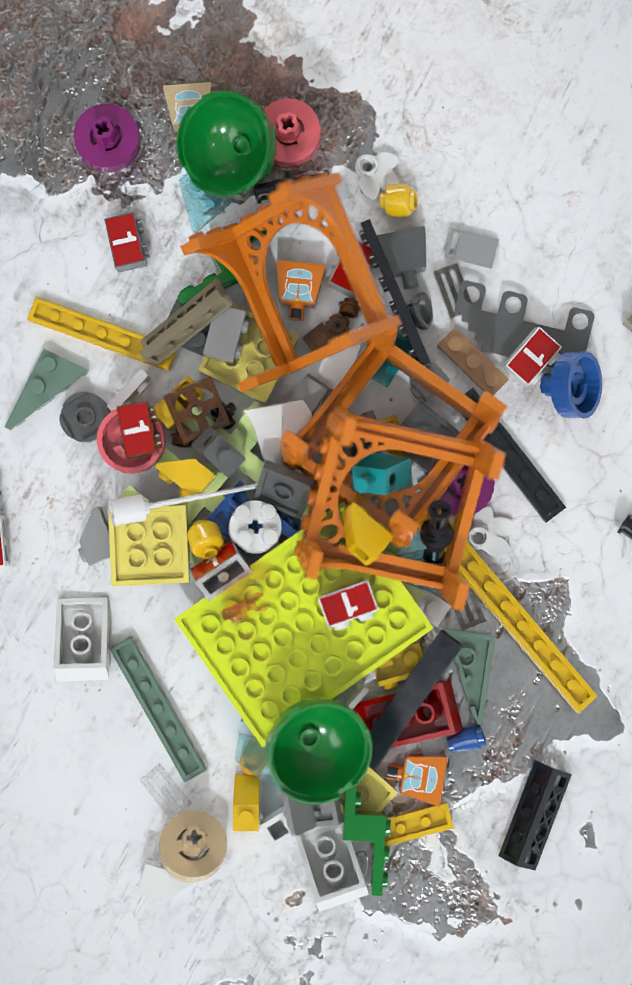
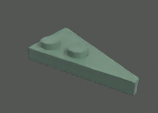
M43 349L4 427L12 430L14 427L22 424L31 414L42 409L55 399L59 393L67 390L80 377H84L88 370Z
M446 628L448 634L463 644L454 661L474 723L482 725L495 636Z

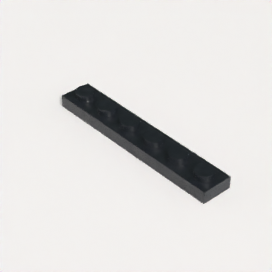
M368 219L360 223L363 230L358 231L364 246L369 244L372 250V254L368 255L374 269H380L383 277L378 280L383 292L389 291L392 301L388 303L393 315H399L403 323L398 327L403 339L409 338L413 348L408 349L411 357L425 366L430 363V359L371 220Z

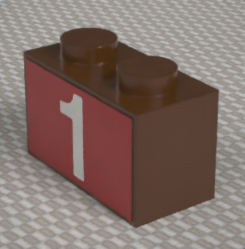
M148 401L116 406L125 458L132 460L159 455V448L163 447L160 432H155L154 422H158L155 406L151 407Z

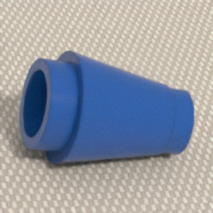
M473 724L451 737H447V743L452 753L455 751L481 749V746L486 745V739L481 725L474 726Z

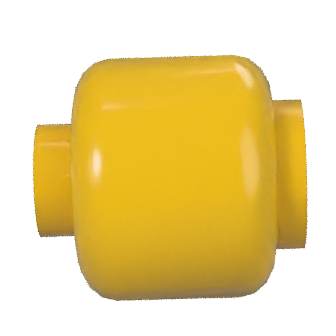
M389 184L385 192L380 194V207L385 209L389 217H409L418 206L417 191L413 190L409 184Z
M199 520L188 530V542L191 552L196 557L214 558L224 546L220 528L212 521Z

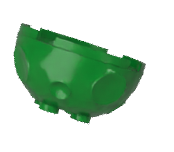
M227 90L215 91L201 96V100L187 109L178 128L177 154L181 167L185 168L191 178L190 181L197 188L208 194L223 197L234 196L253 189L268 176L274 165V158L277 155L274 125L265 110L256 101L238 92Z
M304 698L279 714L266 739V761L271 777L287 796L306 804H325L340 799L339 795L352 786L356 787L363 779L371 761L372 740L363 720L347 705L328 698Z

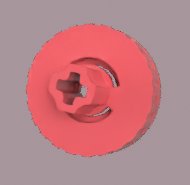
M291 98L279 99L266 106L264 110L276 130L277 155L274 158V165L282 168H295L311 160L316 154L321 140L320 122L313 109L306 103ZM277 138H278L281 142L286 143V144H290V143H293V142H295V141H296L297 143H295V144H293V145H284V144L280 143V142L277 140Z
M115 409L103 419L97 432L99 453L109 466L122 473L140 474L148 471L158 463L165 451L166 439L162 424L159 421L154 422L155 432H160L163 447L159 448V455L128 460L125 458V452L123 451L117 409Z

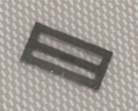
M458 263L433 272L449 319L462 316V314L453 311L441 274L445 275L456 305L458 295L450 271H454L460 288L464 280ZM466 288L463 293L464 299L472 303Z
M471 587L468 593L478 619H474L467 600L464 609L469 619L468 623L465 624L460 610L453 609L462 631L486 622L475 592Z

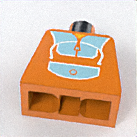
M277 260L280 305L289 306V320L303 321L304 308H315L325 273V264Z
M404 754L403 766L388 763L386 779L400 781L399 792L401 794L440 806L448 757L446 754Z

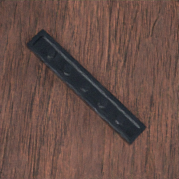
M474 388L464 394L477 404L481 398ZM462 415L466 422H468L469 419ZM499 422L492 434L488 433L483 441H487L506 454L502 466L503 470L541 519L547 523L564 510L566 506L501 422Z
M440 630L369 732L372 740V756L369 766L374 770L382 763L463 647L462 643L446 631Z

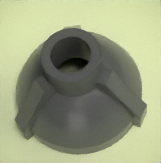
M425 292L417 293L406 303L415 326L421 330L430 329L429 327L433 322L432 302Z

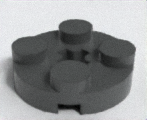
M78 392L71 395L62 405L63 408L59 417L63 431L67 436L78 442L90 443L96 441L101 422L111 412L107 407L108 404L101 397L93 393ZM82 411L92 414L88 424L85 422L80 423L79 418L82 417Z

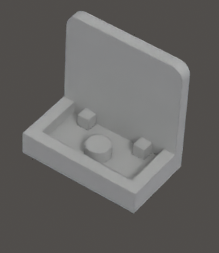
M283 792L281 793L287 814L286 822L291 836H299L315 827L339 825L344 822L339 799L325 804H306L290 798Z

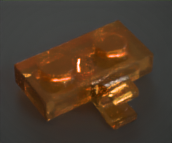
M257 592L251 598L220 611L223 621L230 619L231 623H235L248 616L246 611L250 609L257 612H264L269 609V604L260 607L256 603L257 598L263 596L264 593Z

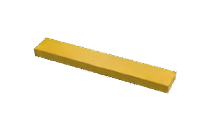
M35 297L27 318L29 322L168 372L171 369L177 352L176 350L156 366L143 360L139 353L144 349L140 342L145 337L144 335L39 297Z

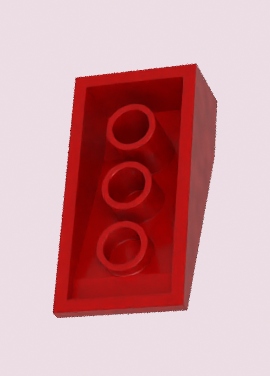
M450 679L439 681L393 747L456 734L463 729ZM397 692L360 701L354 707L353 711L360 716L369 732Z

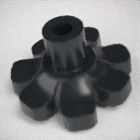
M222 401L231 423L223 428L230 429L236 424V421L232 418L236 411V406L232 402L225 405ZM218 407L210 410V414L216 417L213 420L214 422L218 417Z

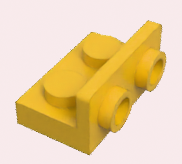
M419 642L410 644L374 670L379 687L384 686L385 690L399 686V681L408 678L423 656Z

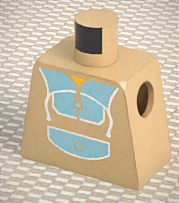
M211 82L163 86L175 132H178L180 122L187 109L201 100V96L213 92Z

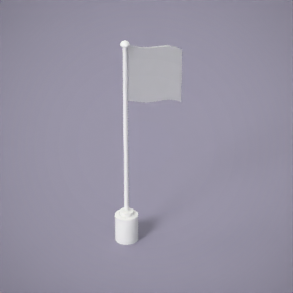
M303 400L243 410L254 428L265 462L269 460L288 468L282 463L281 437L287 430L294 435L297 434L311 420L313 415ZM318 452L313 457V460L320 464L323 454ZM295 469V472L303 474L298 469ZM258 483L149 503L147 499H143L141 494L109 500L110 516L114 526L146 520V515L150 514L151 508L256 489Z

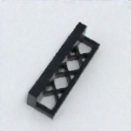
M534 761L498 855L499 857L515 866L536 871L572 774L553 768L543 762ZM561 776L558 786L554 788L557 777ZM550 802L551 805L549 807V810L545 812V808L547 804ZM541 826V831L539 835L536 836L537 829ZM532 850L530 860L526 862L527 855Z

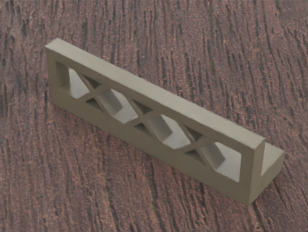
M217 278L140 340L144 347L139 352L143 360L158 366L234 304L221 281Z

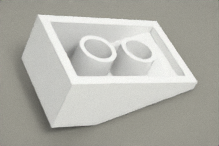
M108 597L57 599L54 672L57 682L109 680Z
M343 823L315 827L299 836H295L319 911L368 895L351 841H343Z

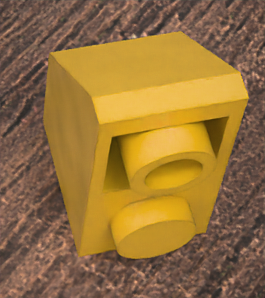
M188 375L169 393L195 383V381ZM199 387L194 389L198 400H202L206 393ZM184 393L179 395L174 407L176 413L187 409L189 403ZM163 398L155 405L157 417L172 431L176 426Z
M196 459L162 462L155 466L160 471L157 476L169 485L172 481L180 487L178 492L184 497L204 493L217 477Z
M352 502L342 511L346 548L368 566L379 557L394 536L389 533L388 528L384 524L376 522L369 516L368 511L361 505Z

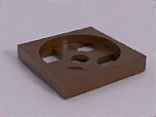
M211 376L163 396L183 444L201 435L209 426L206 419L207 412L218 407L219 413L211 427L217 430L231 424ZM197 387L206 389L213 394V398L206 401L198 400L194 389ZM184 393L189 404L187 409L176 413L174 409L176 400L179 395ZM194 405L201 406V414H193L192 408ZM190 418L196 420L200 431L190 432L181 426V422Z

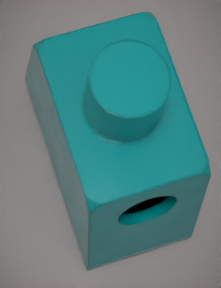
M372 453L362 458L352 467L353 488L360 493L368 492L388 495L412 483L410 457Z

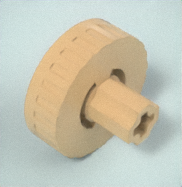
M187 811L174 816L165 825L159 841V857L163 867L172 877L183 882L196 883L210 878L219 870L225 858L227 850L225 831L213 816L205 812ZM191 837H195V840L198 842L197 845H193L192 841H190ZM201 854H203L200 858H197V859H188V858L184 857V855H186V856H188V857H190V858H196V857L200 856Z

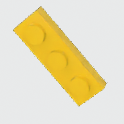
M442 802L440 806L431 805L387 817L386 820H391L390 836L385 835V846L454 828L447 802Z

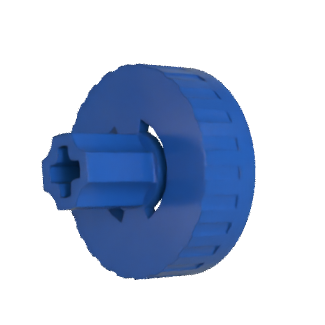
M564 352L556 360L552 373H545L541 377V393L551 396L554 408L560 416L565 418H589L596 411L602 394V373L596 357L590 352Z

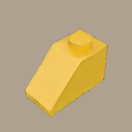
M235 774L233 831H259L260 775Z

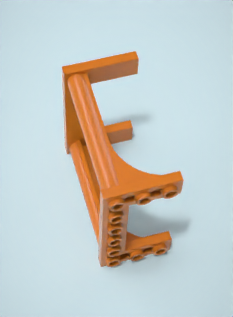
M324 171L311 178L309 175L301 177L294 181V183L292 179L286 180L277 185V191L268 195L271 203L257 208V214H247L240 218L241 223H232L225 226L223 230L220 227H216L207 231L205 235L203 231L194 233L188 237L189 242L180 246L184 256L194 253L210 256L222 263L235 276L246 295L274 362L275 368L239 382L238 386L241 393L292 374L401 325L397 315L389 317L342 204L336 186L343 183L339 173L328 175ZM310 205L318 210L315 219L310 217ZM302 209V216L299 217L297 211ZM323 220L327 223V227L323 225ZM297 223L309 225L317 229L332 243L339 255L367 323V326L341 335L329 341L328 345L300 358L296 356L271 296L265 272L266 254L273 237L285 226ZM267 230V235L264 236L261 231ZM251 235L259 239L261 243L259 250L251 245Z
M395 327L367 340L364 351L301 431L295 435L288 430L281 437L282 463L293 471L298 469L305 476L313 479L314 469L317 464L313 457L320 452V445L317 444L320 441L322 442V439L328 435L329 428L326 427L329 412H334L335 406L348 410L385 360L469 419L456 436L458 439L475 442L476 439L483 440L488 433L492 434L508 406L487 391L481 396L478 404L396 347L395 341L398 328ZM339 459V465H336V468H338V469H342V468H343V465H342V463L340 462V459ZM439 459L430 473L421 482L408 489L392 492L388 495L365 492L362 493V497L360 492L350 489V486L353 485V478L347 473L343 480L346 483L341 484L338 499L347 506L352 502L363 506L368 511L369 516L388 528L389 533L394 536L390 541L399 548L402 545L408 548L420 525L428 515L429 505L441 498L464 465ZM331 485L329 491L334 492L336 486ZM404 496L412 498V500L407 502L409 505L407 509H405V503L402 499ZM376 497L380 500L379 509L374 502L370 503V498ZM388 499H394L399 506V510L392 517L385 511V502Z
M335 406L334 412H329L326 427L329 428L327 438H323L320 445V453L323 455L321 463H317L314 469L313 479H316L314 490L310 489L308 493L307 505H310L308 515H303L300 528L303 530L302 539L297 540L294 555L297 556V562H299L306 578L317 580L319 570L326 568L353 570L436 588L453 609L463 611L470 584L458 571L483 478L486 476L489 479L499 481L506 454L487 441L476 439L475 442H470L351 414L347 409ZM360 438H364L365 443L372 442L371 446L364 449ZM354 441L357 446V454L349 457L343 452L342 445L351 447V443ZM402 450L469 466L453 524L454 538L451 544L447 546L443 565L382 552L374 562L366 566L347 550L346 545L343 546L338 542L341 537L345 538L344 526L338 511L339 490L345 476L358 461L378 451ZM338 455L345 460V465L342 469L336 468V465H339ZM331 485L336 486L334 492L329 491ZM331 509V518H326L322 520V518H324L327 514L325 510ZM328 524L337 526V532L334 536L327 539L320 537V531L324 526Z

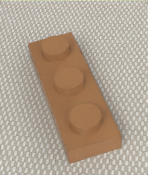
M456 327L437 345L483 392L487 391L494 396L509 380Z

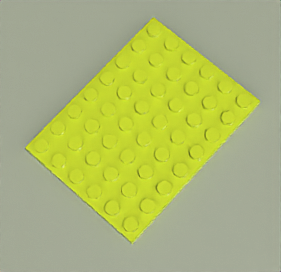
M340 502L338 504V511L343 524L342 511L347 505ZM331 509L327 511L326 516L322 518V520L326 518H331ZM334 524L324 526L320 531V537L327 539L334 536L337 532V526ZM300 530L250 565L252 572L210 601L204 597L174 618L262 748L265 746L268 733L281 712L304 698H335L433 629V626L399 580L339 568L319 570L317 580L306 578L299 562H297V556L294 555L296 542L302 539L303 530ZM341 537L338 542L345 546V538ZM368 580L378 607V611L374 612L375 617L360 622L359 617L349 621L350 626L336 631L334 626L328 628L318 597Z

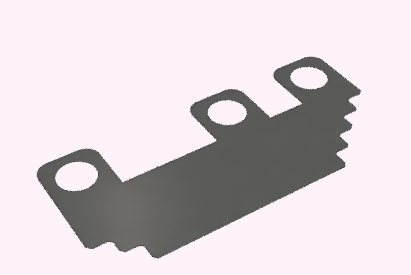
M468 280L461 283L454 311L462 314L461 320L469 324L468 330L476 334L475 341L482 343L480 348L482 351L509 357L535 327H540L562 346L558 351L560 355L564 352H586L595 318L593 312L576 307L572 308L569 311L564 331L524 321L523 318L528 302L524 294L505 291L501 298L498 314L481 310L486 293V288L483 284ZM470 286L476 287L480 293L479 299L473 303L467 302L463 296L464 290ZM510 297H517L521 301V309L516 313L508 312L505 307L506 300ZM578 313H582L588 318V325L582 330L576 329L572 324L573 317ZM556 361L551 366L548 364L546 366L553 368Z

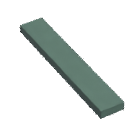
M133 636L109 648L184 783L207 770Z

